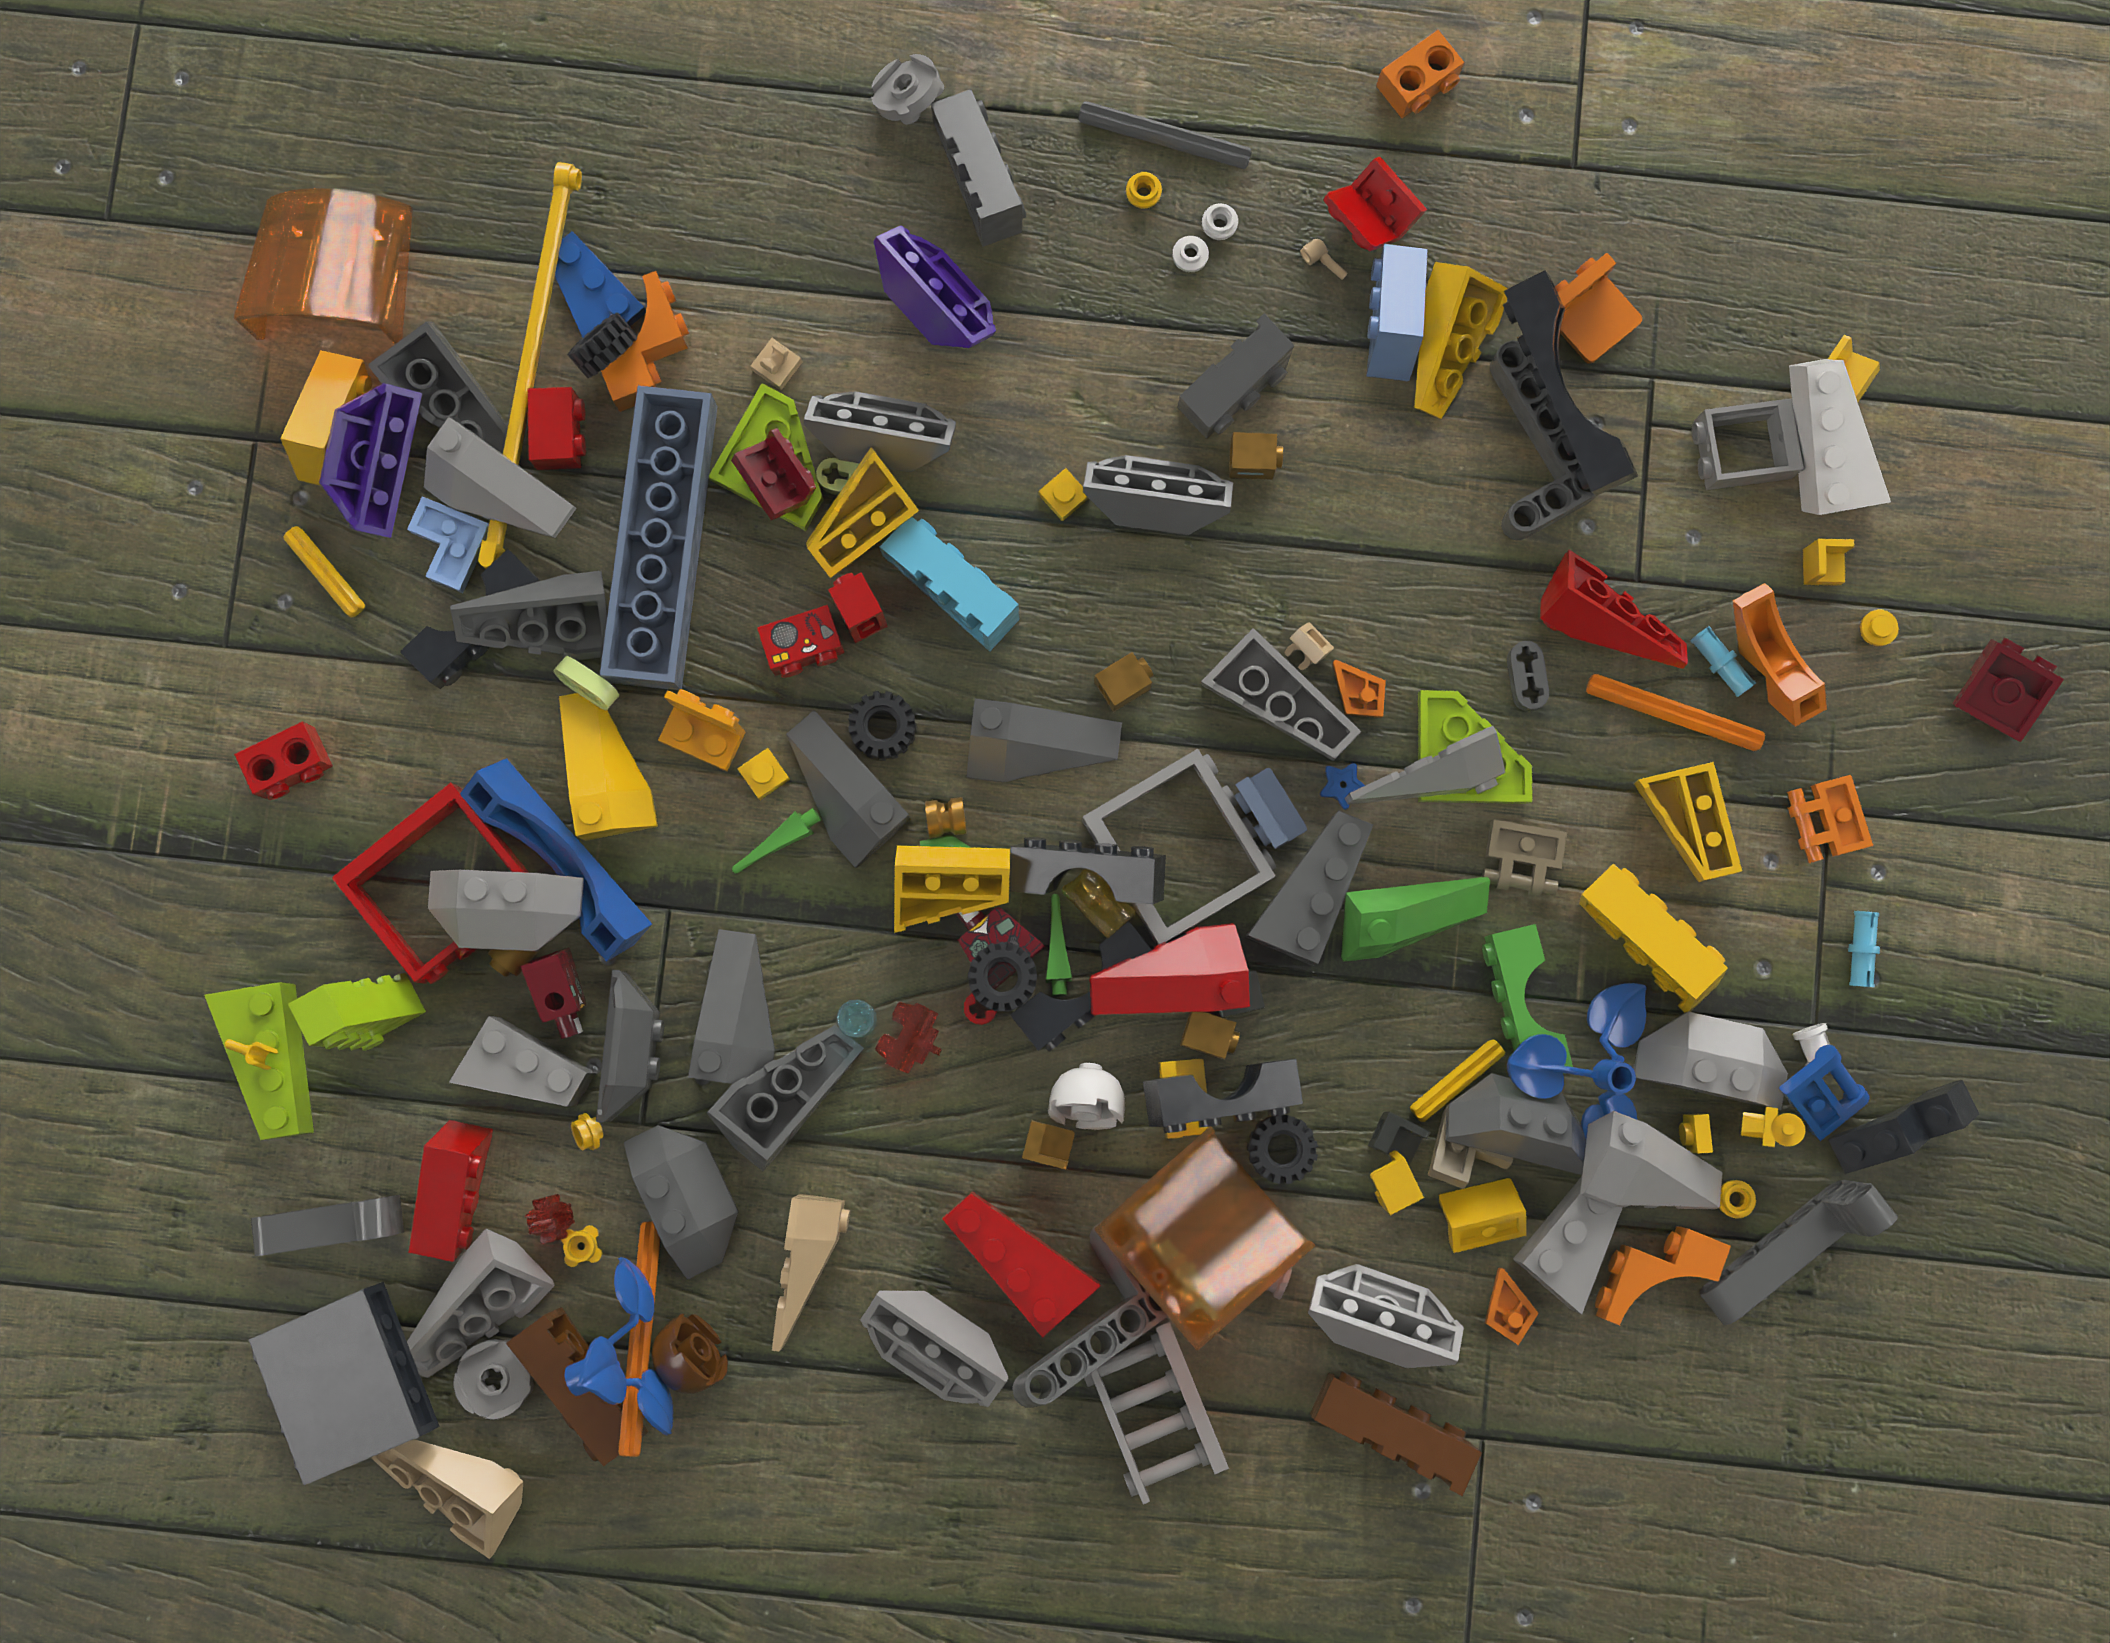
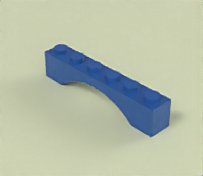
M506 758L476 771L460 795L484 822L498 827L521 840L537 852L553 868L557 875L584 878L581 917H579L581 932L607 962L634 946L652 923Z

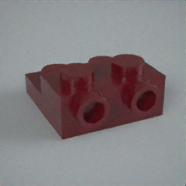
M2005 637L2001 643L1991 639L1970 669L1973 672L1952 704L2013 739L2022 742L2064 679L2054 674L2058 666L2037 655L2034 661L2022 656L2021 653L2025 649Z

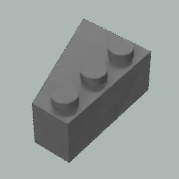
M1265 313L1256 321L1258 323L1256 331L1243 342L1238 338L1230 346L1233 351L1217 365L1213 363L1179 396L1177 408L1206 439L1214 432L1218 435L1223 433L1233 423L1234 419L1232 416L1241 408L1244 411L1249 410L1260 399L1261 395L1259 392L1267 385L1271 388L1275 387L1288 374L1286 368L1294 344Z

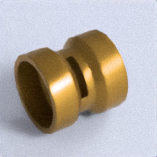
M962 797L951 798L946 804L939 803L937 800L925 801L929 838L941 837L944 833L952 832L955 835L967 834Z

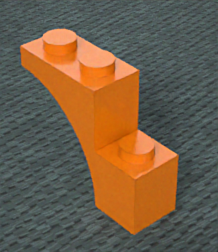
M656 271L642 276L647 293V308L637 339L613 363H610L604 370H601L612 400L620 412L635 406L638 386L657 387L656 384L662 382L654 361L688 348L683 337L689 334L686 323L681 313L674 315L670 305L676 302L674 293L668 281L661 283Z
M1764 583L1734 599L1733 608L1738 650L1748 662L1765 676L1768 702L1795 727L1827 710L1825 683L1809 668L1793 645L1780 618L1774 591Z
M1679 1226L1676 1227L1675 1232L1672 1231L1665 1241L1664 1253L1667 1254L1665 1260L1635 1248L1621 1245L1620 1250H1616L1609 1261L1608 1271L1611 1272L1607 1286H1602L1597 1294L1595 1307L1598 1308L1596 1316L1620 1326L1627 1310L1642 1293L1668 1279L1690 1276L1707 1278L1718 1282L1731 1246Z

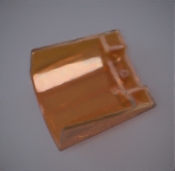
M298 189L282 192L270 197L266 201L234 319L256 340L265 339L268 316H307L376 325L395 345L403 337L412 207L389 198L341 189Z
M1211 1126L1094 1228L1101 1239L1118 1259L1122 1261L1197 1351L1315 1247V1244L1312 1241H1307L1216 1137L1215 1130Z

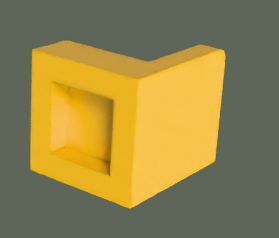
M1817 539L1803 549L1804 585H1841L1845 583V553L1854 548V539Z
M1396 1150L1389 1153L1392 1162L1370 1174L1377 1189L1374 1193L1380 1205L1389 1215L1424 1198L1406 1159Z

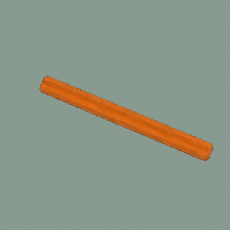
M642 1222L640 1225L636 1266L649 1282L655 1303L661 1238L653 1222ZM653 1318L647 1323L639 1319L638 1324L630 1330L626 1379L640 1378L642 1380L643 1372L648 1370ZM627 1386L626 1396L623 1401L618 1450L619 1455L623 1457H637L641 1453L644 1415L637 1403L639 1390L634 1386Z

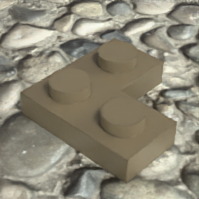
M1446 1108L1444 1109L1428 1176L1464 1189L1469 1183L1474 1157L1504 1169L1510 1167L1513 1157L1445 1141Z

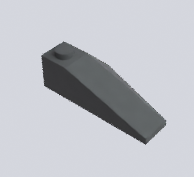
M426 321L368 364L382 384L386 383L422 393L418 414L431 424L441 428L447 418L450 417L503 454L508 424L434 322Z
M815 710L787 733V737L831 841L851 864L857 868L911 821L909 814Z

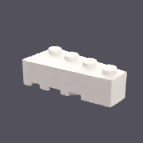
M1823 359L1789 365L1792 405L1804 469L1798 473L1802 511L1822 515L1890 503L1891 500L1844 360Z

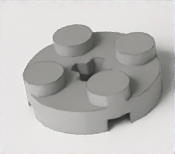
M920 54L909 55L912 60L902 64L899 59L890 62L875 77L872 84L874 97H871L882 117L892 121L901 120L906 125L912 124L919 119L921 112L936 97L942 94L944 84L940 79L938 70L928 57Z
M492 1339L481 1342L470 1348L462 1356L453 1383L458 1401L470 1413H476L479 1416L486 1417V1419L503 1418L519 1409L532 1393L534 1388L533 1377L506 1345L509 1340ZM493 1368L495 1372L502 1373L503 1379L500 1381V1389H496L494 1385H486L484 1379L489 1377L488 1369Z

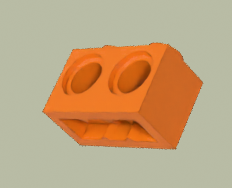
M1437 30L1383 68L1376 87L1398 115L1404 118L1412 111L1415 114L1421 112L1430 104L1431 98L1440 91L1445 94L1453 89L1460 81L1459 75L1465 62L1442 33ZM1429 64H1438L1443 70H1434ZM1401 84H1410L1415 88V90H1405L1401 86Z

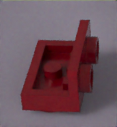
M778 428L770 430L764 441L735 453L731 460L771 521L806 505L816 489L811 472L802 466L794 454L791 442L782 436Z

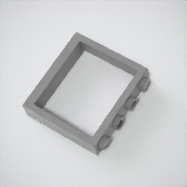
M1199 749L1194 750L1082 817V822L1095 844H1116L1102 821L1104 818L1187 769L1194 767L1256 869L1257 875L1168 928L1153 905L1131 903L1156 945L1163 942L1167 943L1276 877L1272 871L1276 868V864L1266 849L1259 850L1253 840L1257 836L1254 827L1247 817L1243 819L1239 817L1234 808L1238 804L1235 796L1227 785L1221 787L1215 777V774L1218 773L1215 763L1208 754L1202 756Z

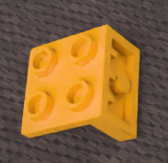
M679 689L678 694L667 690L664 698L673 706V709L658 741L728 772L746 733L738 723L740 719L734 716V712L717 704H714L712 709L705 707L706 704L701 702L698 696L688 691Z

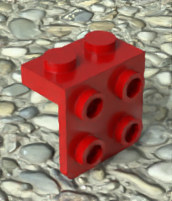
M1381 157L1374 158L1351 185L1328 192L1323 198L1328 206L1330 215L1349 229L1352 233V239L1359 247L1368 251H1374L1383 247L1384 244L1399 241L1427 211L1426 207Z

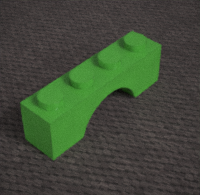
M1536 924L1485 936L1486 944L1482 945V952L1486 965L1493 968L1495 980L1491 982L1496 1002L1502 1003L1505 1017L1501 1018V1026L1507 1040L1511 1039L1515 1051L1524 1040L1533 1035H1551L1557 1038L1566 1049L1567 1058L1564 1066L1573 1067L1565 1034L1554 1033L1542 1028L1533 1020L1525 1004L1524 994L1527 980L1534 969L1545 961Z

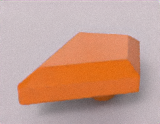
M1334 660L1332 666L1345 715L1382 718L1386 680L1341 661Z
M1498 1268L1485 1323L1519 1345L1539 1313L1505 1269Z

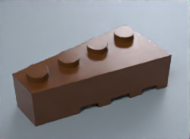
M560 1307L539 1318L509 1340L506 1345L560 1411L567 1425L575 1430L583 1440L584 1449L589 1457L595 1462L599 1460L605 1466L619 1455L623 1402L612 1405L592 1392L575 1396L569 1390L565 1381V1368L585 1359L589 1345L564 1309ZM644 1425L642 1437H644L648 1433V1430Z
M1344 1371L1340 1372L1339 1377L1330 1372L1328 1373L1310 1412L1311 1417L1315 1421L1364 1445L1365 1442L1370 1444L1373 1450L1393 1461L1399 1462L1400 1459L1405 1461L1408 1467L1430 1480L1434 1479L1435 1476L1442 1479L1450 1487L1449 1490L1463 1496L1482 1454L1478 1448L1465 1439L1466 1431L1449 1422H1445L1443 1427L1430 1422L1432 1416L1430 1413L1414 1405H1410L1409 1410L1395 1405L1397 1400L1395 1396L1379 1388H1376L1374 1393L1360 1388L1362 1381Z

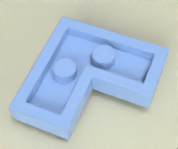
M422 496L407 530L412 534L439 544L426 577L431 581L463 593L479 559L482 540L486 541L489 523Z

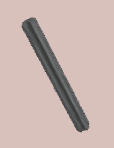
M1088 101L1082 103L1079 111V121L1084 124L1245 169L1249 164L1251 149L1246 146Z

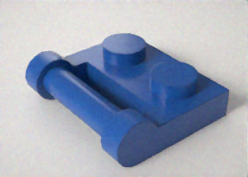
M1833 1045L1820 1047L1815 1053L1814 1060L1779 1087L1812 1134L1820 1141L1862 1109L1870 1099L1865 1088L1860 1084H1856L1841 1063V1055ZM1829 1072L1844 1092L1843 1099L1840 1101L1837 1100L1822 1079Z

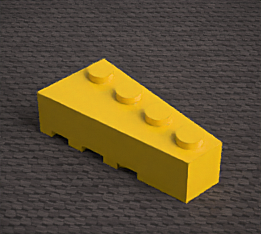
M1612 864L1582 893L1579 904L1613 939L1618 940L1622 937L1626 941L1623 946L1628 955L1637 964L1643 966L1648 964L1653 969L1651 972L1656 978L1654 982L1664 992L1668 990L1675 992L1683 1000L1677 1006L1684 1013L1691 1012L1720 983L1728 969L1723 964L1725 962L1724 957L1712 946L1705 947L1695 938L1696 932L1689 924L1681 919L1676 921L1666 912L1668 910L1666 904L1658 896L1646 894L1638 886L1640 883L1633 873L1626 868L1620 870L1615 864Z

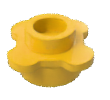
M588 1225L580 1231L568 1229L562 1233L561 1242L564 1244V1261L568 1266L575 1267L580 1262L585 1261L596 1263L601 1259L602 1251L597 1246L596 1238L599 1232L596 1227ZM580 1242L584 1243L585 1248L583 1250H580L578 1248V1244Z

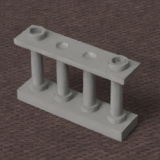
M1168 1318L1155 1325L1157 1333L1151 1335V1340L1114 1355L1084 1378L1088 1387L1096 1386L1130 1471L1123 1474L1132 1497L1139 1494L1143 1505L1150 1502L1146 1486L1201 1463L1203 1467L1210 1464L1214 1474L1229 1469ZM1156 1354L1159 1357L1167 1356L1172 1369L1165 1372L1166 1376L1110 1399L1101 1377ZM1169 1391H1173L1174 1394L1181 1391L1186 1406L1180 1408L1181 1412L1124 1435L1116 1415L1117 1413ZM1185 1427L1188 1430L1196 1428L1201 1442L1194 1444L1195 1449L1139 1472L1131 1450Z

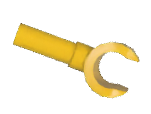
M231 1039L225 1042V1048L243 1054L248 1064L264 1070L271 1069L270 1066L265 1065L267 1055L270 1052L278 1053L277 1049L260 1042H254L251 1045H245Z

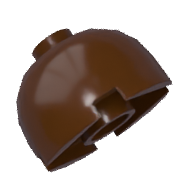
M680 1314L668 1322L658 1333L652 1346L654 1371H656L658 1377L665 1385L683 1394L701 1392L721 1381L727 1373L728 1360L726 1354L720 1357L719 1351L714 1345L721 1343L717 1333L706 1321L695 1314H691L687 1318L684 1317V1314Z

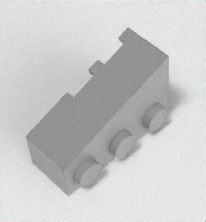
M489 1016L449 1083L562 1106H577L596 1073L503 1018Z
M1582 1176L1513 1258L1516 1263L1569 1309L1579 1314H1582L1623 1208L1612 1207L1580 1195Z

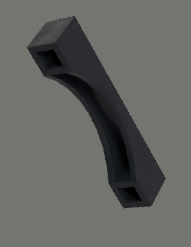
M1544 270L1505 290L1508 302L1503 304L1504 310L1511 324L1516 322L1519 324L1522 335L1517 337L1524 355L1526 357L1532 355L1537 368L1532 370V374L1539 389L1543 390L1546 388L1552 401L1546 403V406L1554 423L1556 424L1561 421L1566 435L1561 436V440L1569 457L1576 455L1581 466L1575 472L1584 490L1590 488L1591 492L1597 496L1638 477L1625 444L1618 437L1601 430L1589 421L1576 407L1567 391L1560 369L1558 350L1560 328L1565 308L1550 275Z

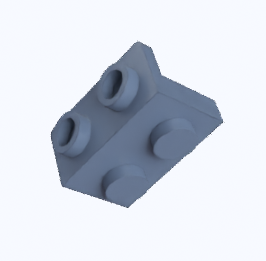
M1270 768L1264 769L1251 778L1246 777L1235 784L1240 792L1234 796L1244 813L1247 814L1252 811L1259 824L1254 829L1265 846L1272 843L1274 848L1278 849L1307 831V826Z

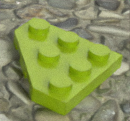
M762 383L708 477L710 481L762 508L731 460L735 453L764 441L770 430L778 428L782 436L791 442L794 454L802 466L811 472L814 484L816 485V489L806 505L780 517L806 531L823 502V496L797 408L793 399Z
M1420 690L1418 692V760L1429 756L1435 757L1439 755V752L1446 749L1447 746L1492 725L1485 718L1482 719L1467 704L1468 701L1458 691ZM1496 730L1505 773L1496 778L1497 786L1480 794H1477L1474 788L1465 793L1418 797V802L1532 803V765L1504 741L1505 738Z

